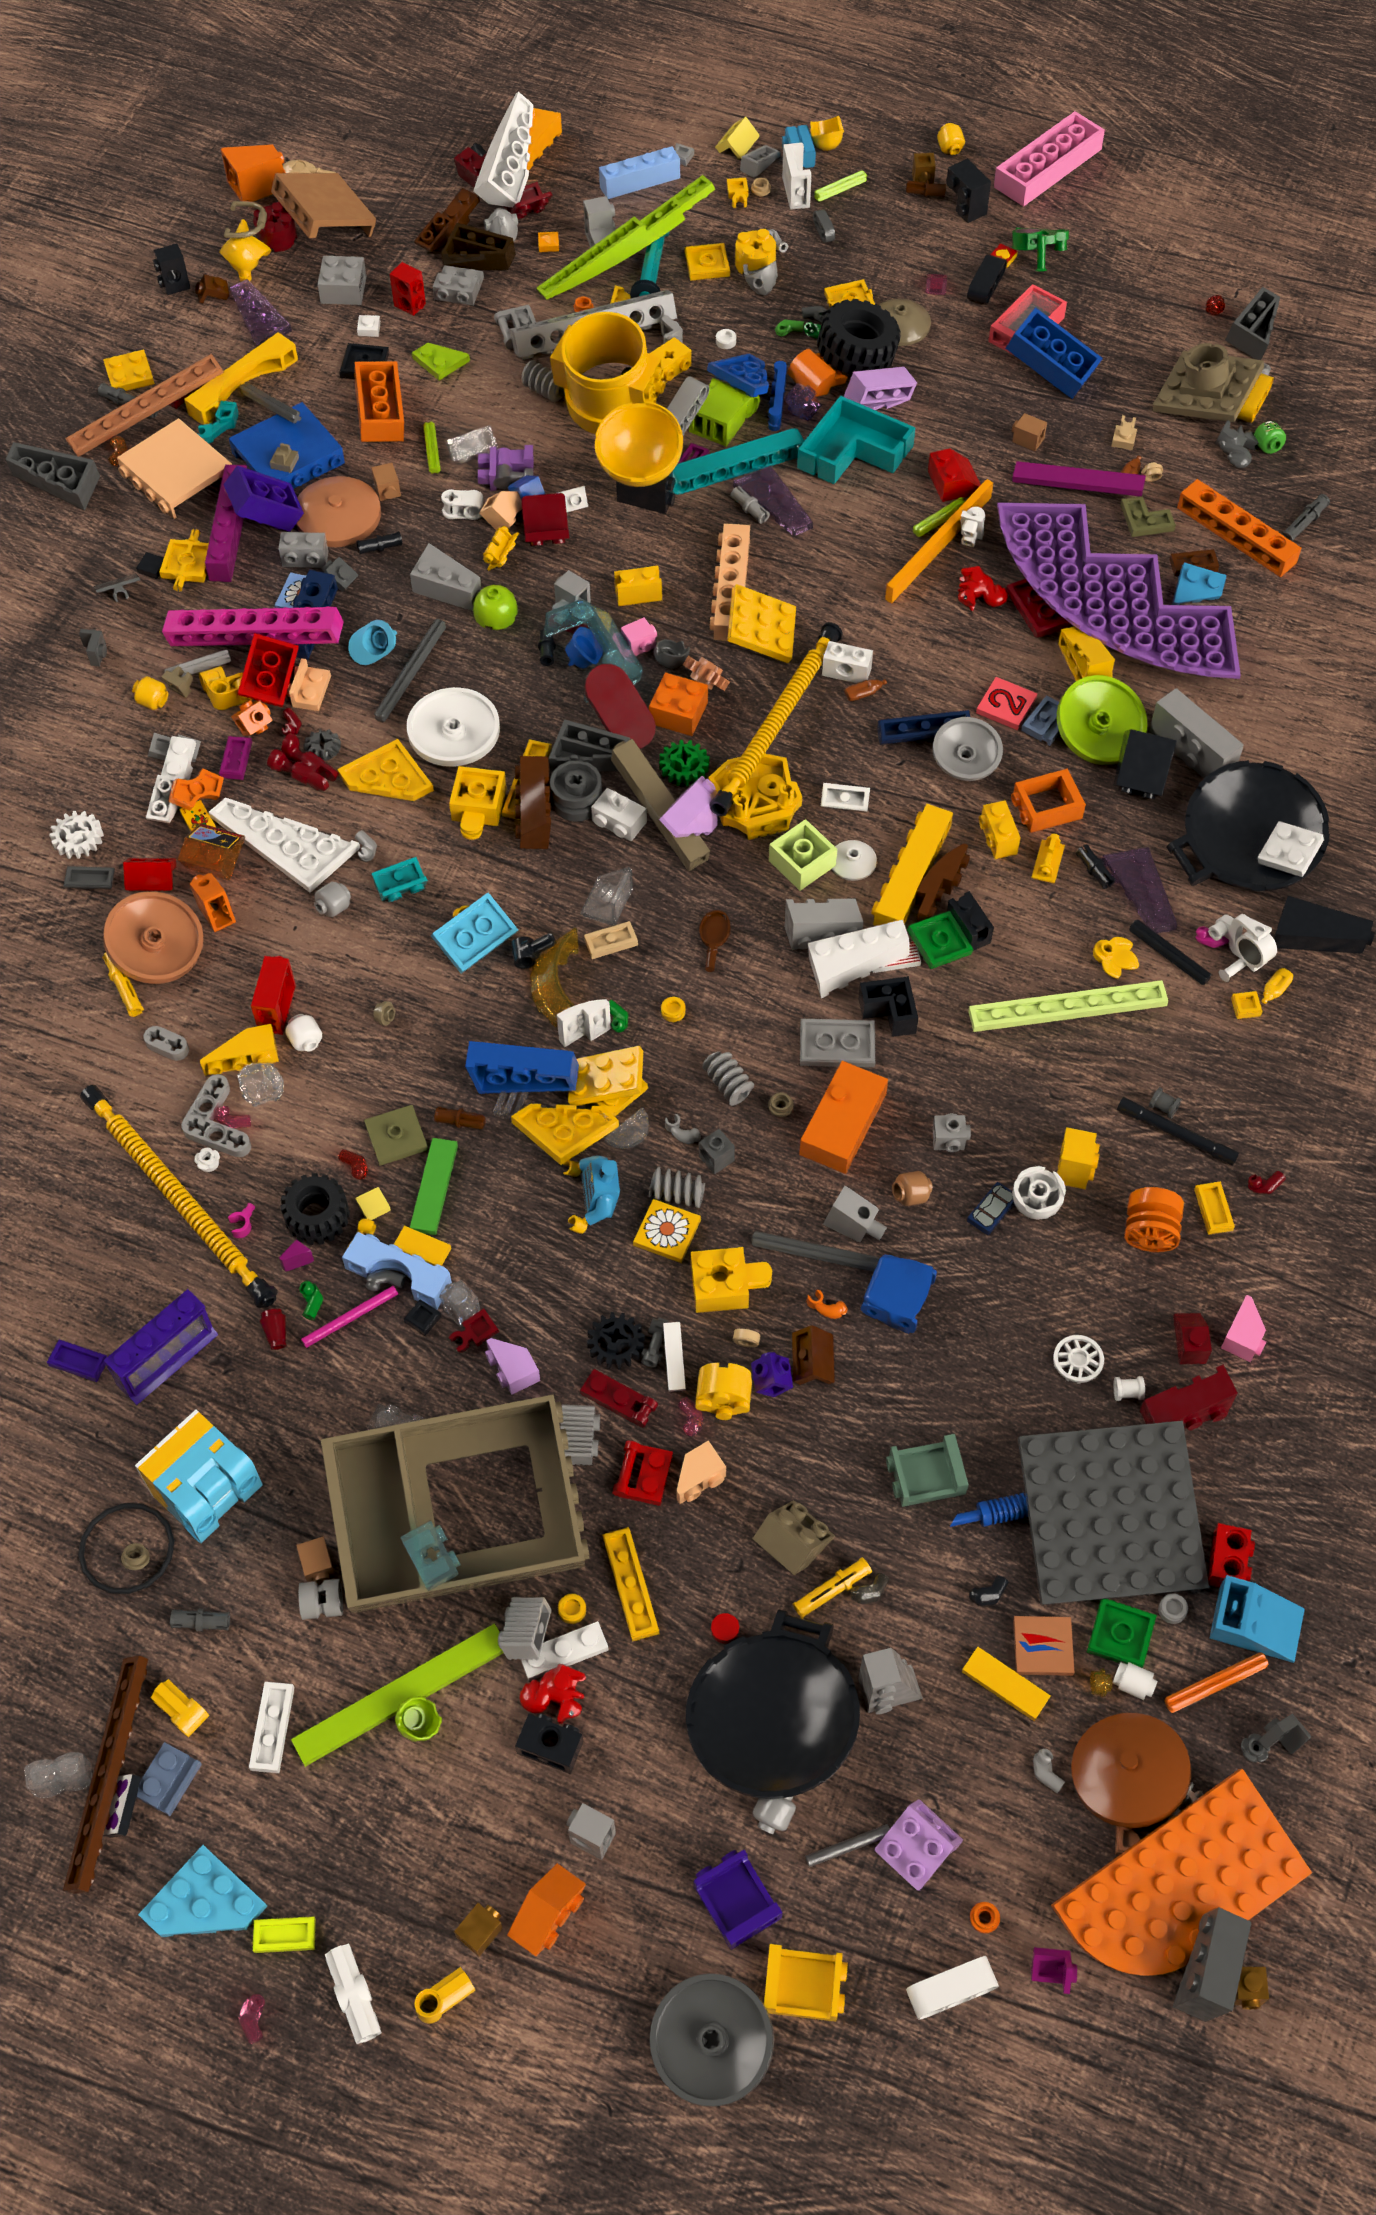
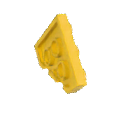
M399 739L337 769L339 777L350 791L415 801L434 791L432 783Z
M529 1104L511 1116L512 1124L560 1165L619 1127V1120L602 1106H592L591 1109H577V1105H556V1108L541 1107V1104Z

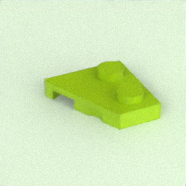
M426 343L412 352L413 360L439 381L470 361L468 353L432 343Z

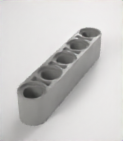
M691 376L685 379L667 408L677 419L683 435L706 400L710 389L708 385Z

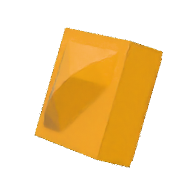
M558 232L538 233L539 252L559 251Z

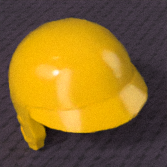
M839 115L824 121L810 122L811 138L818 149L830 151L841 143L844 130Z

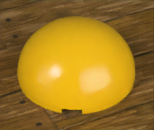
M647 401L646 403L637 404L630 402L615 408L601 421L595 435V452L601 467L617 482L632 487L650 486L665 479L678 464L683 449V434L675 416L665 407Z

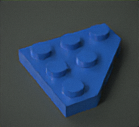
M751 354L708 363L707 371L712 373L716 379L730 383L731 387L745 391V394L750 397H757L768 392L769 382L767 381V372L764 370L765 362Z

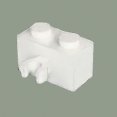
M609 788L605 789L591 807L592 821L602 828L605 827L614 832L618 837L626 838L629 841H632L647 823V810L645 807Z

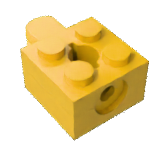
M458 766L449 806L452 821L460 822V831L464 838L469 840L479 838L484 825L498 826L507 790L504 771Z
M743 1247L691 1252V1271L696 1313L749 1308L748 1289L767 1288L772 1282L771 1266L767 1262L745 1263Z

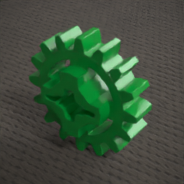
M680 740L679 745L671 742V748L664 747V753H660L659 770H662V777L668 776L669 783L675 780L676 786L684 782L686 787L689 786L690 781L694 783L701 776L705 778V773L709 772L707 750H701V744L699 743L693 746L692 740H689L687 744Z

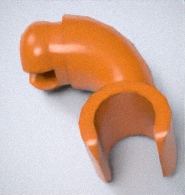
M820 1290L815 1291V1296L819 1299L818 1301L812 1300L809 1295L807 1296V1305L812 1309H816L827 1318L837 1319L847 1313V1306L842 1301L831 1305L824 1304L822 1302L823 1293Z

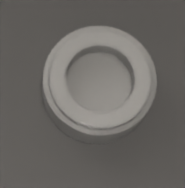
M1167 1594L1160 1601L1158 1612L1165 1622L1177 1624L1186 1617L1188 1604L1178 1594Z

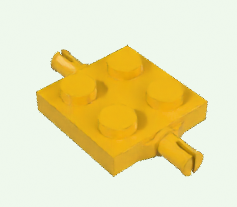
M197 529L191 530L189 539H170L159 573L161 578L175 580L173 586L175 591L179 589V592H181L185 581L201 583L205 581L207 575L205 560L209 543L198 541L200 531Z

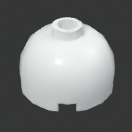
M1036 1166L1029 1167L1018 1175L1012 1194L1014 1204L1019 1212L1028 1218L1039 1220L1047 1219L1056 1214L1063 1204L1066 1189L1064 1181L1058 1173L1054 1171L1051 1173L1045 1170V1167Z

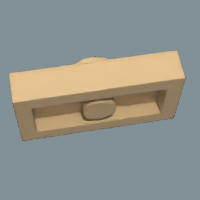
M630 921L584 935V941L592 959L638 946V939Z

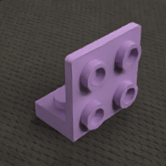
M918 1799L907 1807L876 1846L875 1851L916 1890H920L947 1856L959 1847L963 1839Z

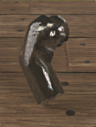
M877 1573L871 1585L854 1586L850 1591L851 1599L857 1601L858 1604L877 1602L886 1588L889 1578L882 1573Z

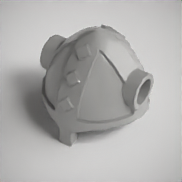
M497 208L488 219L484 220L485 230L512 237L513 242L515 241L518 234V218L516 213L511 214L505 209Z
M776 260L754 271H749L747 264L743 265L746 282L752 290L763 296L772 291L778 277Z

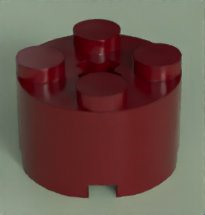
M280 202L263 207L267 212L265 227L256 234L257 239L270 247V249H273L274 252H282L291 248L294 245L295 238L297 239L294 219ZM258 209L255 210L253 213V222L255 228L257 227V221L260 212Z

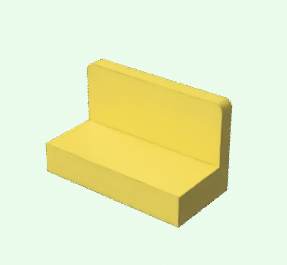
M744 117L730 127L715 148L719 153L730 148L740 160L759 138V134L747 117Z

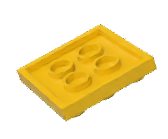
M735 584L731 596L727 641L789 663L793 655L796 606Z

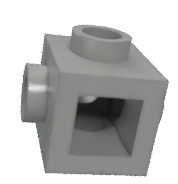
M950 1113L934 1116L932 1127L934 1150H946L948 1152L964 1150L966 1140L971 1138L970 1125H966L965 1115Z

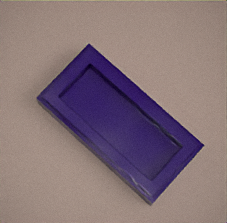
M59 1339L47 1364L50 1367L97 1382L106 1366L104 1359L107 1358V1355Z

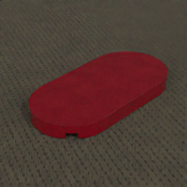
M601 664L592 669L586 678L584 692L606 730L630 737V740L633 739L639 749L647 746L655 735V720L626 672L613 664Z

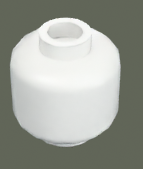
M298 1014L288 1021L285 1033L296 1050L312 1051L317 1048L318 1043L322 1039V1031L312 1016Z

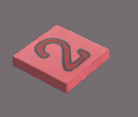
M995 677L978 705L976 714L1018 730L1036 701L1038 693Z

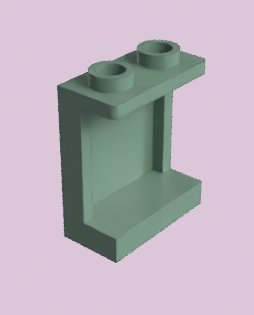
M955 1434L944 1436L943 1442L903 1450H897V1446L890 1448L889 1456L886 1457L887 1469L889 1473L893 1472L895 1482H892L895 1498H900L902 1507L966 1495L969 1484Z

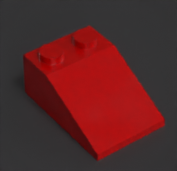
M254 633L237 695L283 708L299 646Z

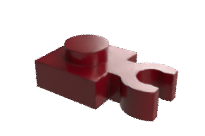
M483 1308L462 1322L465 1327L464 1331L453 1332L449 1339L453 1342L458 1338H462V1345L456 1349L459 1353H463L468 1349L470 1342L474 1341L479 1346L500 1331Z

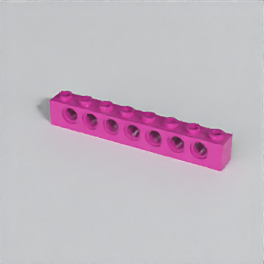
M329 606L170 610L167 613L162 633L170 646L251 645L254 633L291 644H328L339 642L344 621L337 607Z

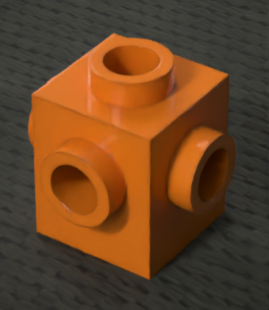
M248 700L239 706L240 711L231 716L243 736H250L254 733L258 735L268 729L267 724L273 721L270 717L271 712L265 703H261V701L252 702Z

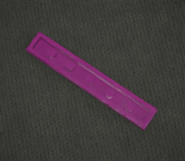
M1016 461L1012 482L1142 497L1146 475Z

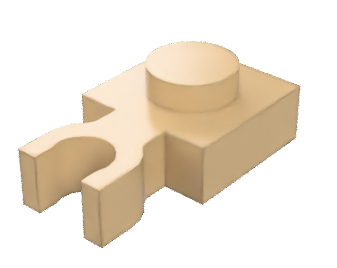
M1122 415L1120 426L1116 425L1112 447L1133 450L1137 429L1134 428L1135 417L1129 423L1125 421V416Z

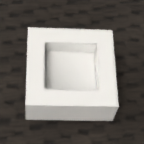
M359 315L358 336L379 337L380 316Z

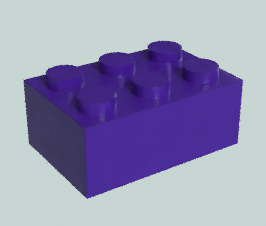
M237 465L223 484L234 512L241 518H248L260 524L264 523L276 529L290 532L304 514L291 483Z

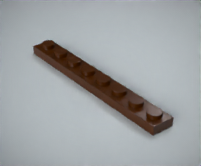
M138 1655L123 1659L63 1887L65 1892L72 1894L89 1892V1888L94 1881L97 1857L102 1850L105 1826L109 1822L112 1799L118 1787L117 1779L120 1768L125 1761L124 1752L127 1740L132 1733L134 1713L139 1706L141 1686L147 1675L146 1666L148 1658Z

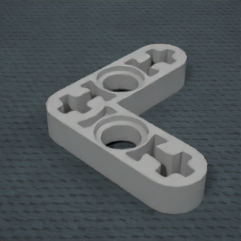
M220 1074L212 1075L206 1080L181 1124L183 1133L191 1141L234 1157H244L251 1150V1142L248 1135L213 1121L230 1092V1086L225 1076ZM204 1103H211L213 1105L211 1110L207 1112H202L199 1108ZM198 1124L199 1129L194 1128L192 1131H190V1126L195 1127V1125ZM216 1131L223 1133V1137L220 1140L213 1141L210 1139V1135ZM241 1141H243V1146L239 1145L237 1148H235L234 1143L239 1144Z

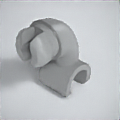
M678 1114L674 1116L675 1124L669 1123L668 1119L665 1118L666 1130L671 1132L680 1142L694 1144V1142L700 1141L701 1135L698 1129L683 1130L679 1128L680 1116Z

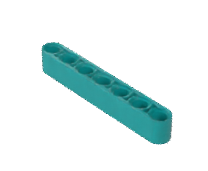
M793 428L679 463L673 470V478H675L673 493L678 495L798 458V449L805 439L798 429Z

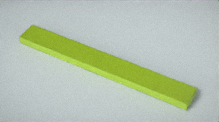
M495 1623L292 1738L291 1741L304 1766L310 1765L395 1716L399 1705L408 1698L417 1696L426 1698L503 1654L504 1652L498 1645L500 1632Z

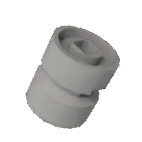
M340 1579L324 1580L321 1585H318L316 1581L299 1583V1608L302 1620L319 1618L322 1613L326 1617L343 1615V1593ZM321 1594H326V1603L321 1604Z

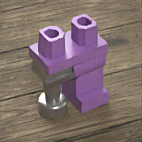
M524 445V450L490 447V454H478V468H489L478 469V484H490V491H497V488L505 490L511 483L516 482L526 475L533 476V445Z

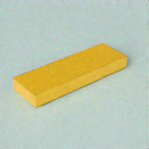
M979 1647L976 1648L962 1669V1673L1034 1722L1051 1696Z

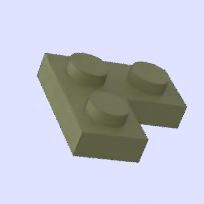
M1143 496L1121 499L1120 506L1132 537L1173 532L1175 530L1176 524L1170 509L1148 512Z

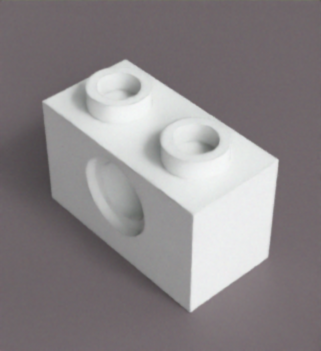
M829 641L823 657L822 676L853 683L868 680L872 667L873 650Z

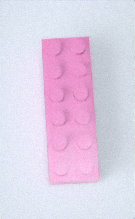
M1074 111L996 167L994 188L1024 207L1102 149L1105 129Z

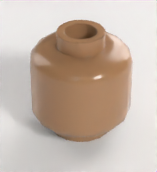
M921 1171L902 1173L897 1176L893 1183L892 1193L895 1200L899 1201L903 1206L923 1204L928 1201L932 1192V1182Z

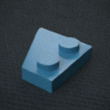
M1184 563L1181 567L1172 605L1186 602L1196 603L1205 599H1219L1222 596L1227 575Z

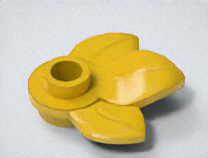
M1114 937L1110 941L1099 940L1094 945V958L1099 963H1102L1105 973L1115 979H1119L1121 969L1134 970L1139 967L1136 955L1130 951L1133 943L1126 938Z

